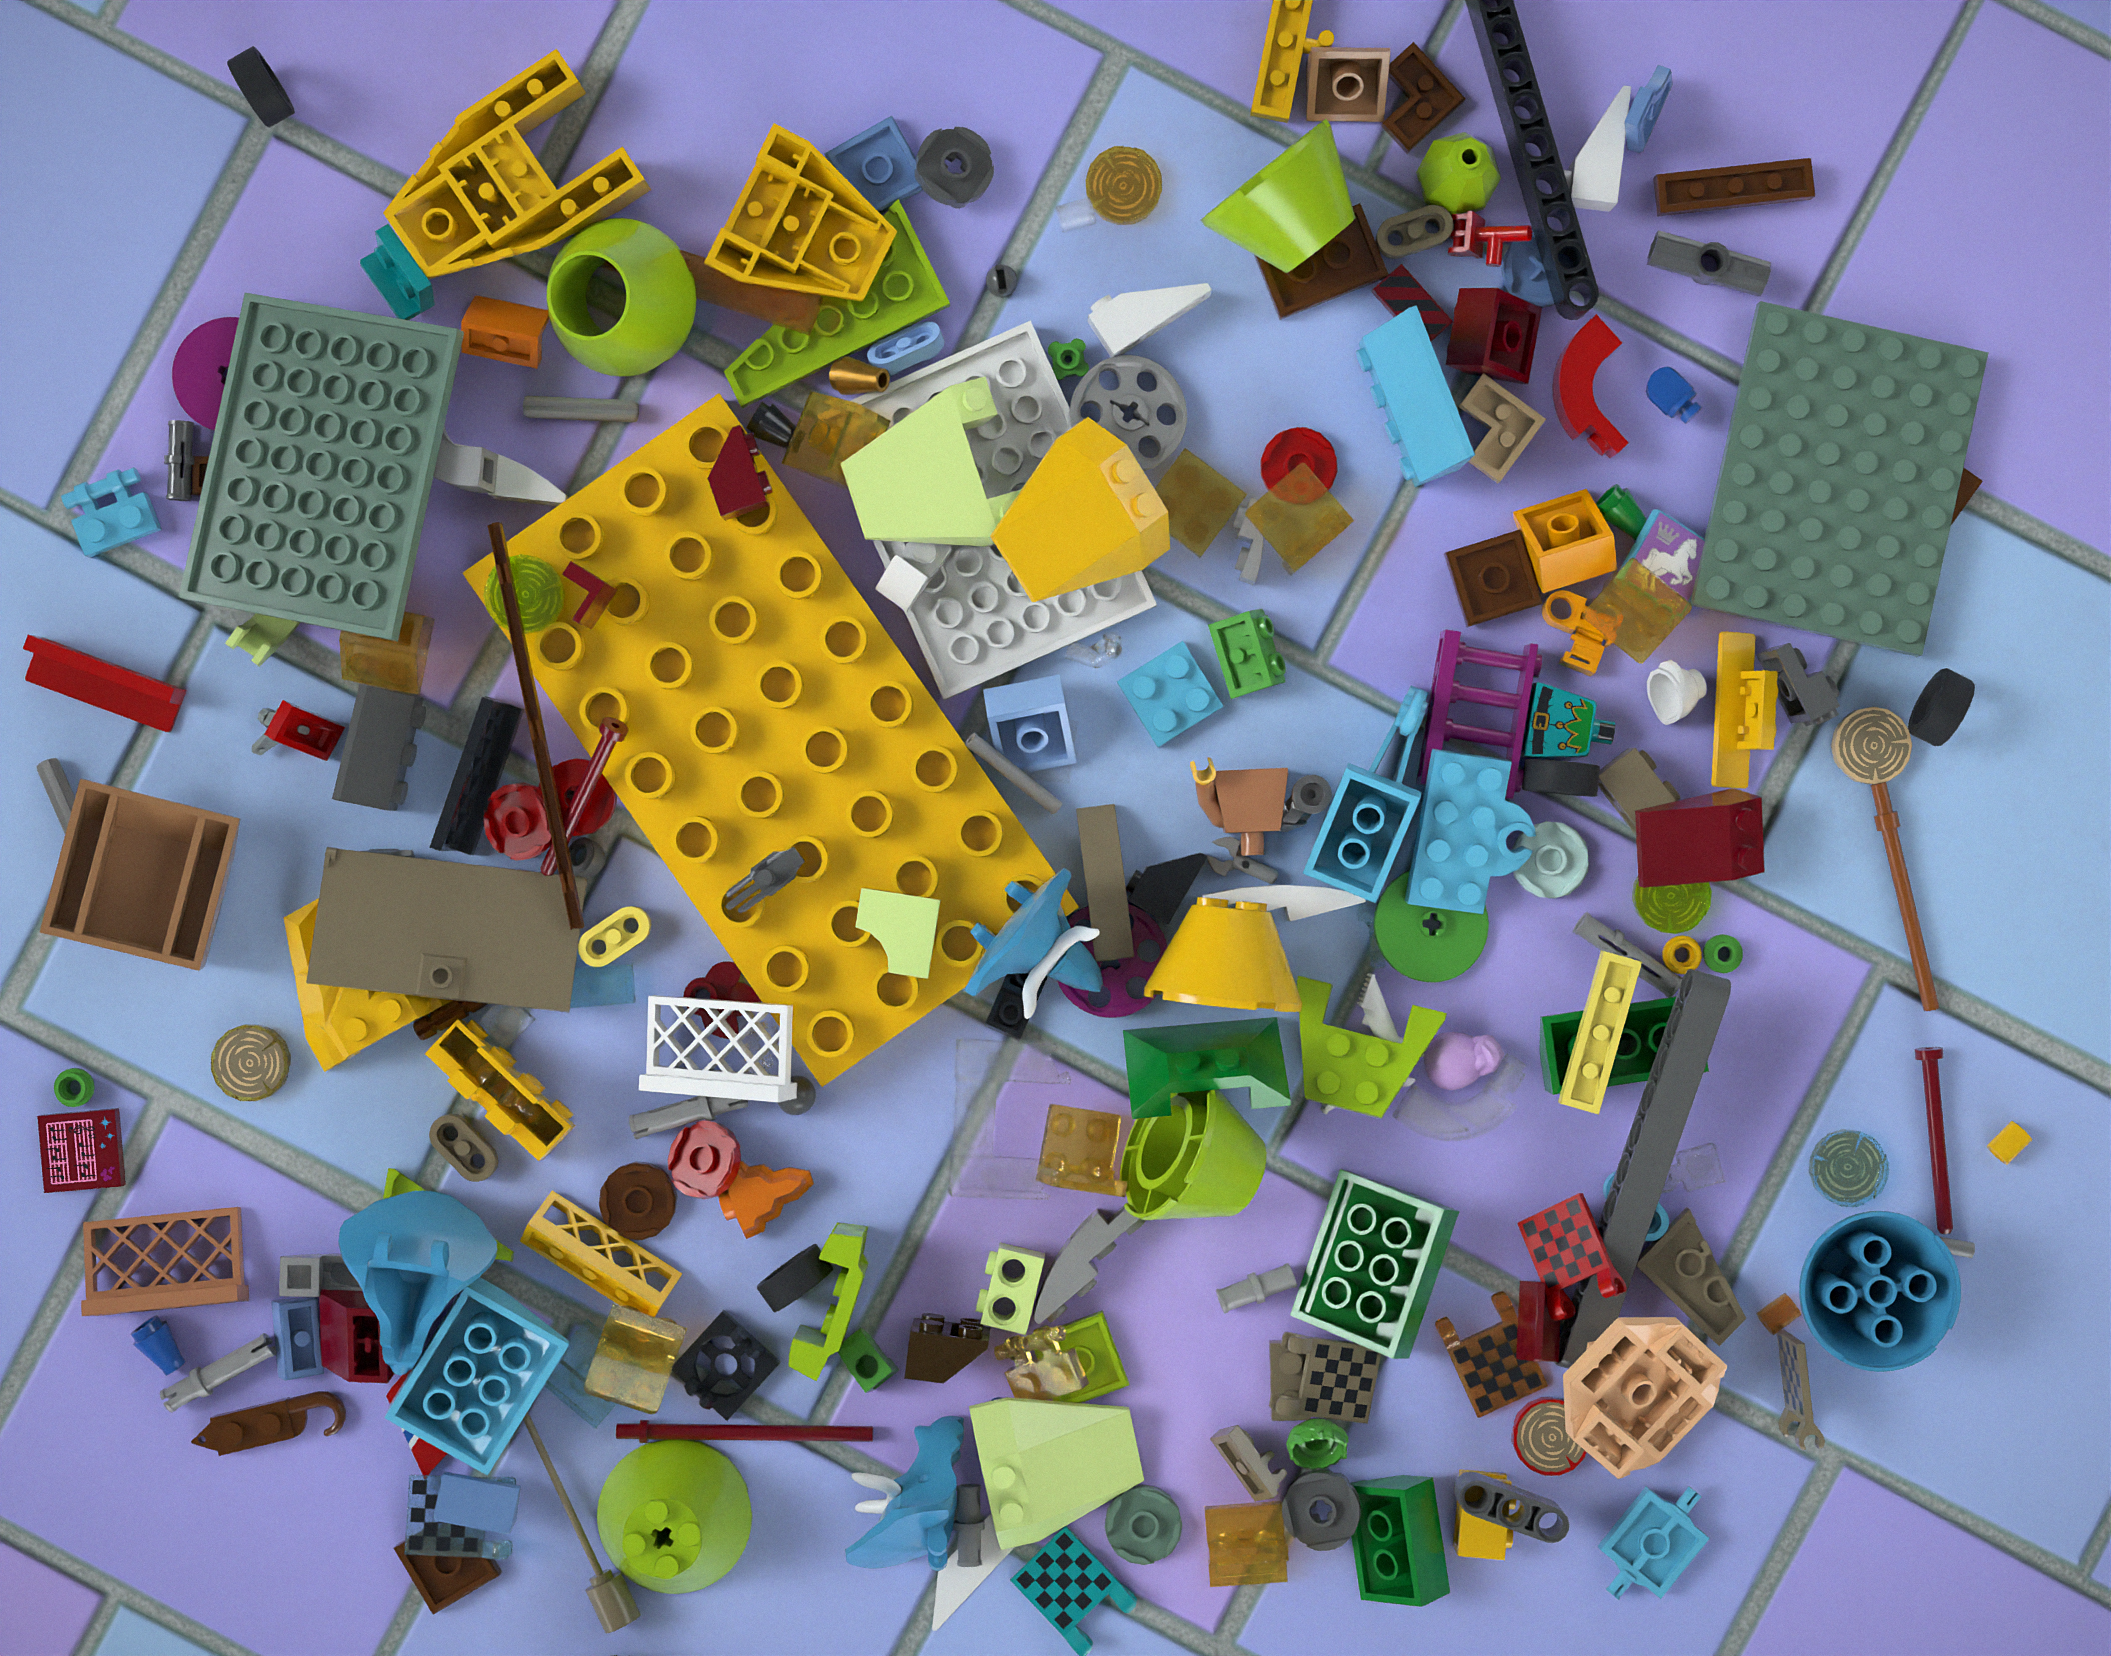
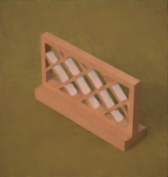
M241 1207L83 1222L86 1300H81L82 1316H103L249 1301V1285L244 1284ZM230 1216L231 1232L220 1243L207 1229L217 1217ZM197 1219H206L202 1225L195 1221ZM179 1221H186L197 1230L183 1247L168 1235ZM157 1223H167V1225L161 1229ZM140 1225H148L158 1234L145 1250H142L130 1239L131 1235ZM130 1226L124 1233L117 1228ZM108 1228L119 1239L104 1254L96 1247L95 1230ZM201 1236H204L217 1248L204 1264H201L188 1252ZM163 1239L178 1251L165 1268L149 1256ZM230 1243H231L232 1252L227 1249V1246H228ZM124 1244H127L139 1255L126 1272L111 1260ZM221 1253L232 1261L233 1278L219 1279L208 1270ZM96 1256L101 1259L98 1264H96ZM183 1257L198 1269L187 1283H180L170 1274ZM144 1261L160 1273L147 1287H142L131 1277ZM108 1265L121 1278L111 1290L98 1291L97 1275ZM203 1274L210 1279L207 1281H198L203 1276ZM165 1278L171 1283L167 1285H160V1283ZM126 1282L133 1287L121 1289Z

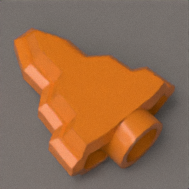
M742 1160L738 1175L733 1183L718 1196L719 1203L725 1219L729 1221L736 1218L745 1238L748 1239L764 1232L766 1223L780 1216L784 1204L798 1200L814 1184L810 1170L787 1167L773 1171L765 1164L748 1166Z

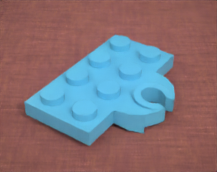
M1432 749L1404 900L1407 904L1483 914L1490 876L1508 875L1520 869L1530 858L1533 851L1527 847L1520 846L1516 849H1507L1506 838L1512 831L1520 830L1528 837L1536 836L1530 816L1519 805L1505 799L1511 761L1508 759Z

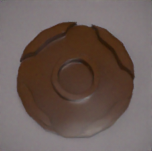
M635 1161L620 1166L608 1176L600 1190L599 1208L604 1222L609 1228L611 1227L617 1231L618 1235L626 1239L643 1240L656 1236L670 1224L676 1213L678 1195L671 1178L663 1169L652 1163Z

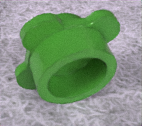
M1075 338L1071 343L1060 344L1055 341L1049 345L1048 354L1052 357V370L1057 380H1063L1065 377L1075 375L1083 377L1089 371V365L1084 360L1083 352L1086 349V345L1083 340ZM1066 356L1072 357L1070 363L1065 362Z

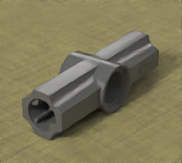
M1659 230L1655 234L1647 257V265L1691 277L1698 284L1707 285L1713 283L1755 296L1762 295L1771 271V262L1730 251L1720 243L1710 242L1705 244ZM1703 255H1708L1716 261L1717 269L1715 272H1709L1703 268L1701 264V257Z

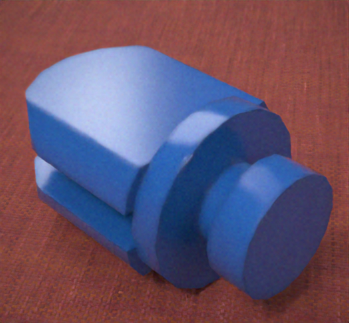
M1667 366L1659 368L1652 373L1645 392L1647 398L1666 416L1668 415L1672 419L1680 413L1682 415L1680 419L1686 424L1702 409L1697 402L1694 404L1691 402L1697 393L1675 369Z

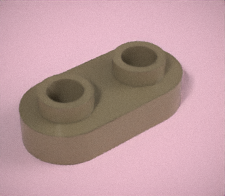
M1429 205L1385 220L1376 233L1375 241L1380 253L1391 259L1402 258L1443 244L1452 232L1453 219L1445 208L1438 205ZM1427 222L1436 223L1438 232L1435 234L1428 233L1425 229V224ZM1393 233L1398 234L1402 240L1401 244L1397 246L1390 244L1388 236Z
M446 1114L433 1122L429 1131L431 1144L462 1177L472 1182H479L487 1179L496 1171L498 1166L496 1150L464 1117L458 1114ZM448 1126H453L457 1129L458 1137L456 1140L447 1137L446 1129ZM475 1154H481L485 1158V1165L483 1167H477L473 1163Z

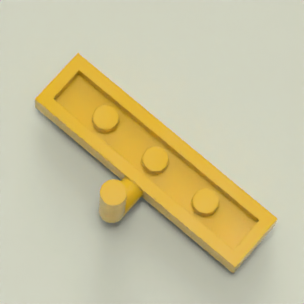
M1273 0L1250 116L1288 123L1302 53L1309 54L1311 47H1332L1334 35L1329 30L1322 31L1319 34L1318 40L1306 37L1313 0Z

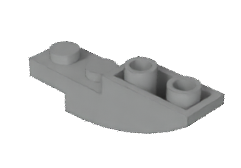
M1124 1206L1109 1219H1106L1098 1208L1093 1211L1067 1239L1045 1276L1034 1310V1320L1037 1324H1041L1045 1319L1050 1323L1053 1322L1068 1308L1064 1303L1073 1295L1077 1294L1079 1297H1082L1097 1284L1094 1278L1098 1275V1268L1091 1260L1095 1256L1098 1260L1106 1257L1117 1246L1114 1242L1116 1238L1125 1231L1128 1235H1131L1146 1220L1132 1216Z

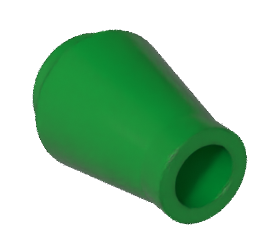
M1616 484L1597 500L1596 505L1607 522L1636 541L1647 518L1628 488L1622 489Z

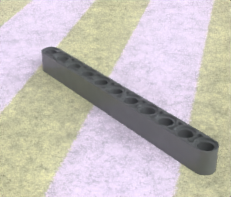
M1693 969L1687 970L1682 979L1597 1225L1611 1262L1624 1280L1627 1289L1624 1294L1617 1297L1604 1298L1598 1288L1597 1274L1577 1283L1572 1298L1576 1313L1573 1317L1564 1321L1559 1341V1362H1555L1557 1366L1569 1369L1587 1350V1342L1596 1341L1619 1316L1730 997L1731 982L1729 979Z

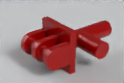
M1474 211L1452 214L1454 230L1449 238L1453 239L1452 247L1448 248V255L1482 258L1484 242H1487L1486 266L1500 267L1502 264L1503 242L1531 241L1532 227L1530 225L1485 227L1486 220Z

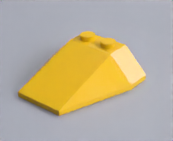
M773 123L756 157L755 166L724 228L721 227L704 264L743 283L863 302L897 230L808 140Z
M1089 417L1084 418L1054 441L990 535L1032 603L1141 571L1170 549L1169 516L1162 500L1127 444Z

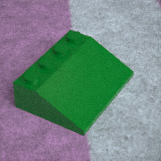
M1340 1169L1290 1316L1392 1359H1408L1459 1211L1413 1193Z

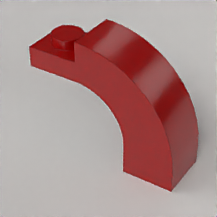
M1596 314L1569 340L1559 356L1553 375V401L1559 421L1572 440L1585 431L1589 435L1587 442L1593 450L1601 456L1606 454L1609 458H1612L1629 442L1599 410L1593 396V380L1600 364L1622 342Z

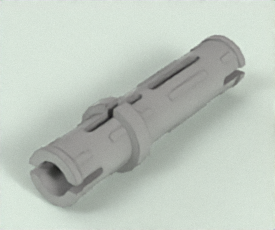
M1588 912L1584 913L1576 923L1573 933L1587 940L1598 948L1600 952L1602 950L1630 959L1635 958L1656 972L1657 975H1654L1641 966L1638 977L1664 993L1666 997H1672L1679 989L1683 978L1624 939L1625 935L1620 930H1611L1593 918ZM1599 935H1602L1603 937L1611 941L1613 944L1624 950V952H1620L1619 950H1617L1611 944L1601 939Z
M697 1096L647 1112L630 1115L629 1124L632 1133L636 1132L633 1136L637 1140L650 1134L676 1128L703 1119L706 1121L715 1120L716 1115L748 1107V1100Z
M263 1333L260 1337L204 1368L196 1367L189 1371L188 1377L160 1391L161 1400L169 1399L163 1403L169 1412L173 1413L199 1396L204 1398L211 1395L213 1388L267 1358L275 1356L277 1353L275 1346L270 1348L267 1346L273 1343V1341L266 1333Z

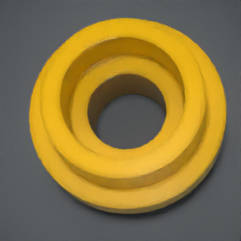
M1680 935L1666 942L1662 950V959L1670 971L1677 974H1685L1689 969H1697L1702 959V951L1699 944L1693 938ZM1683 947L1687 951V958L1683 962H1678L1675 958V952L1678 948Z

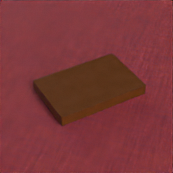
M1361 203L1352 206L1355 219L1345 229L1288 273L1254 255L1279 320L1383 280L1389 275Z

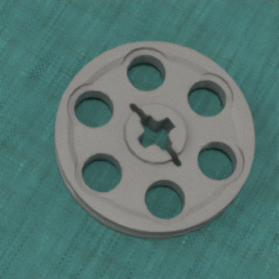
M1120 355L1101 361L1091 368L1080 380L1071 399V428L1083 420L1080 413L1081 406L1086 403L1094 404L1098 407L1101 414L1100 420L1097 423L1127 444L1143 471L1150 470L1167 459L1180 444L1186 429L1187 407L1180 386L1165 368L1144 357ZM1111 371L1115 373L1119 380L1116 390H1106L1100 385L1099 375L1101 372ZM1141 372L1151 373L1156 379L1155 390L1151 392L1143 391L1137 384L1138 374ZM1165 405L1174 410L1176 420L1173 425H1163L1159 422L1156 415L1158 407ZM1128 406H1131L1135 409L1133 416L1137 420L1132 419L1127 423L1123 420L1124 413L1120 409L1125 410ZM1150 438L1154 440L1158 447L1156 457L1146 458L1139 452L1138 443L1140 439Z

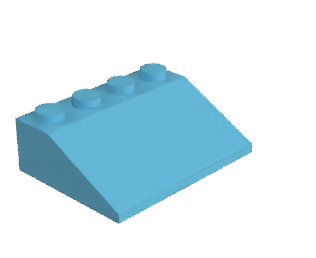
M1417 305L1408 308L1363 336L1359 342L1360 349L1356 350L1357 359L1362 371L1370 372L1374 385L1370 387V391L1377 408L1383 407L1388 418V422L1384 423L1385 430L1391 444L1397 443L1403 458H1400L1398 461L1406 481L1412 479L1414 487L1458 471L1475 456V453Z
M479 1277L459 1292L393 1398L384 1418L488 1476L570 1342L508 1293Z

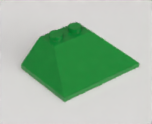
M1277 1017L1123 1030L1132 1119L1172 1116L1170 1093L1248 1087L1251 1109L1291 1106Z

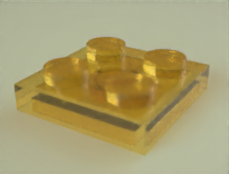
M1184 448L1155 487V491L1168 510L1169 535L1199 558L1202 557L1247 496L1244 491L1186 448Z

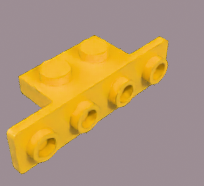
M1728 631L1719 633L1711 778L1713 787L1747 788L1750 750H1774V738L1777 731L1775 718L1776 699L1778 697V671H1754L1756 637L1751 633Z

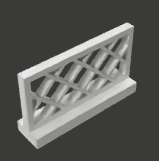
M659 995L648 996L646 1074L639 1075V1091L766 1102H783L796 1099L797 1083L791 1082L793 1005ZM661 1005H670L679 1017L669 1029L660 1020ZM682 1006H686L689 1008L685 1011ZM699 1008H704L714 1020L703 1032L691 1019V1016ZM717 1009H725L721 1014L717 1011ZM734 1010H739L749 1022L738 1035L725 1020ZM751 1011H755V1012H759V1013H758L756 1016H754ZM769 1013H780V1030L771 1037L760 1022ZM683 1024L686 1025L696 1038L685 1050L673 1036ZM718 1026L731 1041L720 1053L707 1039ZM753 1029L766 1043L755 1056L742 1042ZM666 1042L678 1056L670 1066L659 1065V1051ZM700 1045L713 1059L704 1069H699L690 1058V1055ZM735 1047L748 1062L739 1072L733 1071L724 1060ZM770 1050L779 1060L778 1075L768 1074L759 1063ZM682 1063H684L686 1067H679V1066H680ZM718 1065V1067H719L721 1070H713V1069ZM753 1068L756 1073L748 1072Z

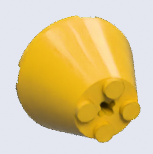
M1197 897V904L1191 905L1146 983L1143 994L1146 997L1152 998L1154 995H1163V1000L1217 1007L1249 1010L1266 1008L1274 1009V1011L1278 1012L1302 1011V1001L1272 913L1266 911L1267 903L1236 901L1235 908L1228 907V899Z

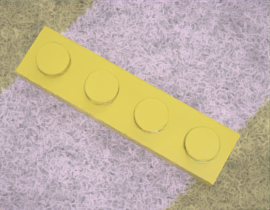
M1601 950L1558 1103L1599 1115L1641 968V961Z

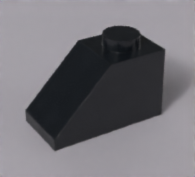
M1199 852L1146 866L1143 873L1136 869L1126 886V891L1131 893L1127 900L1169 924L1208 856Z

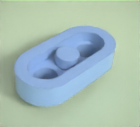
M930 321L920 322L879 340L870 347L867 357L872 366L884 368L888 371L889 376H893L921 361L934 358L943 348L945 341L936 323Z

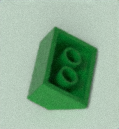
M1398 1475L1350 1483L1357 1491L1361 1502V1517L1355 1533L1351 1536L1361 1600L1423 1607L1449 1594L1450 1587L1433 1477Z

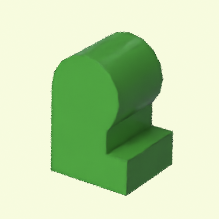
M861 1327L842 1342L838 1351L847 1369L865 1393L873 1392L899 1371L894 1362L887 1358L875 1340Z

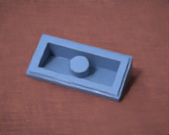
M302 1297L272 1301L278 1377L287 1381L324 1374V1367L321 1363L318 1298Z
M444 1471L435 1506L434 1520L510 1534L517 1519L521 1486Z

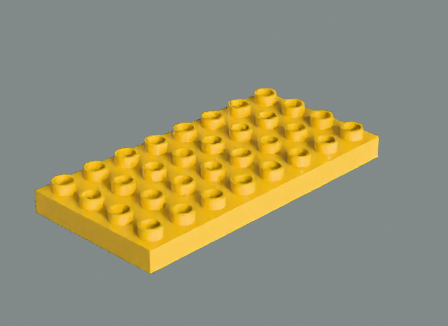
M718 393L515 535L506 544L510 563L516 572V561L526 559L533 562H541L555 573L559 581L545 590L556 587L561 588L559 609L555 617L551 618L550 623L540 629L524 631L534 677L591 758L602 736L599 732V726L603 718H616L627 725L629 731L624 741L616 742L602 774L763 1003L793 1005L792 1045L821 1087H823L966 987L975 967L986 951L971 934L972 928L979 922L997 935L1005 923L1022 905L1005 891V888L1011 881H1015L1035 893L1056 873L760 450V455L754 457L758 472L765 470L773 489V493L767 495L770 505L726 521L720 516L707 478L731 428L740 425L745 434L748 433L726 401ZM491 552L462 574L511 642L508 626L499 619L491 604V587L497 577L494 555ZM570 561L617 589V592L593 629H589L572 620L589 592L562 575ZM795 847L805 860L797 871L795 879L772 896L767 895L747 911L739 913L738 908L761 892L759 888L733 909L728 910L726 908L727 903L753 885L755 881L752 880L731 897L726 896L728 890L750 874L751 868L772 852L786 851ZM861 888L941 900L928 979L888 973V956L882 943L870 932L855 927ZM1066 888L1060 903L1065 917L1079 908ZM770 1013L780 1027V1013Z

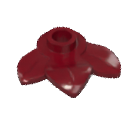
M723 961L712 966L705 977L692 980L686 986L683 997L697 998V992L700 989H705L710 993V999L762 1002L751 986L739 982L741 971L735 962ZM699 1008L694 1013L701 1016L705 1029L714 1021L704 1008ZM717 1009V1011H718L720 1014L725 1010V1009ZM734 1010L725 1020L738 1035L737 1016L743 1015L739 1010ZM719 1026L711 1033L720 1038L729 1039Z

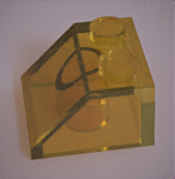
M810 391L782 464L837 487L849 490L841 463L886 432L891 421L858 403Z

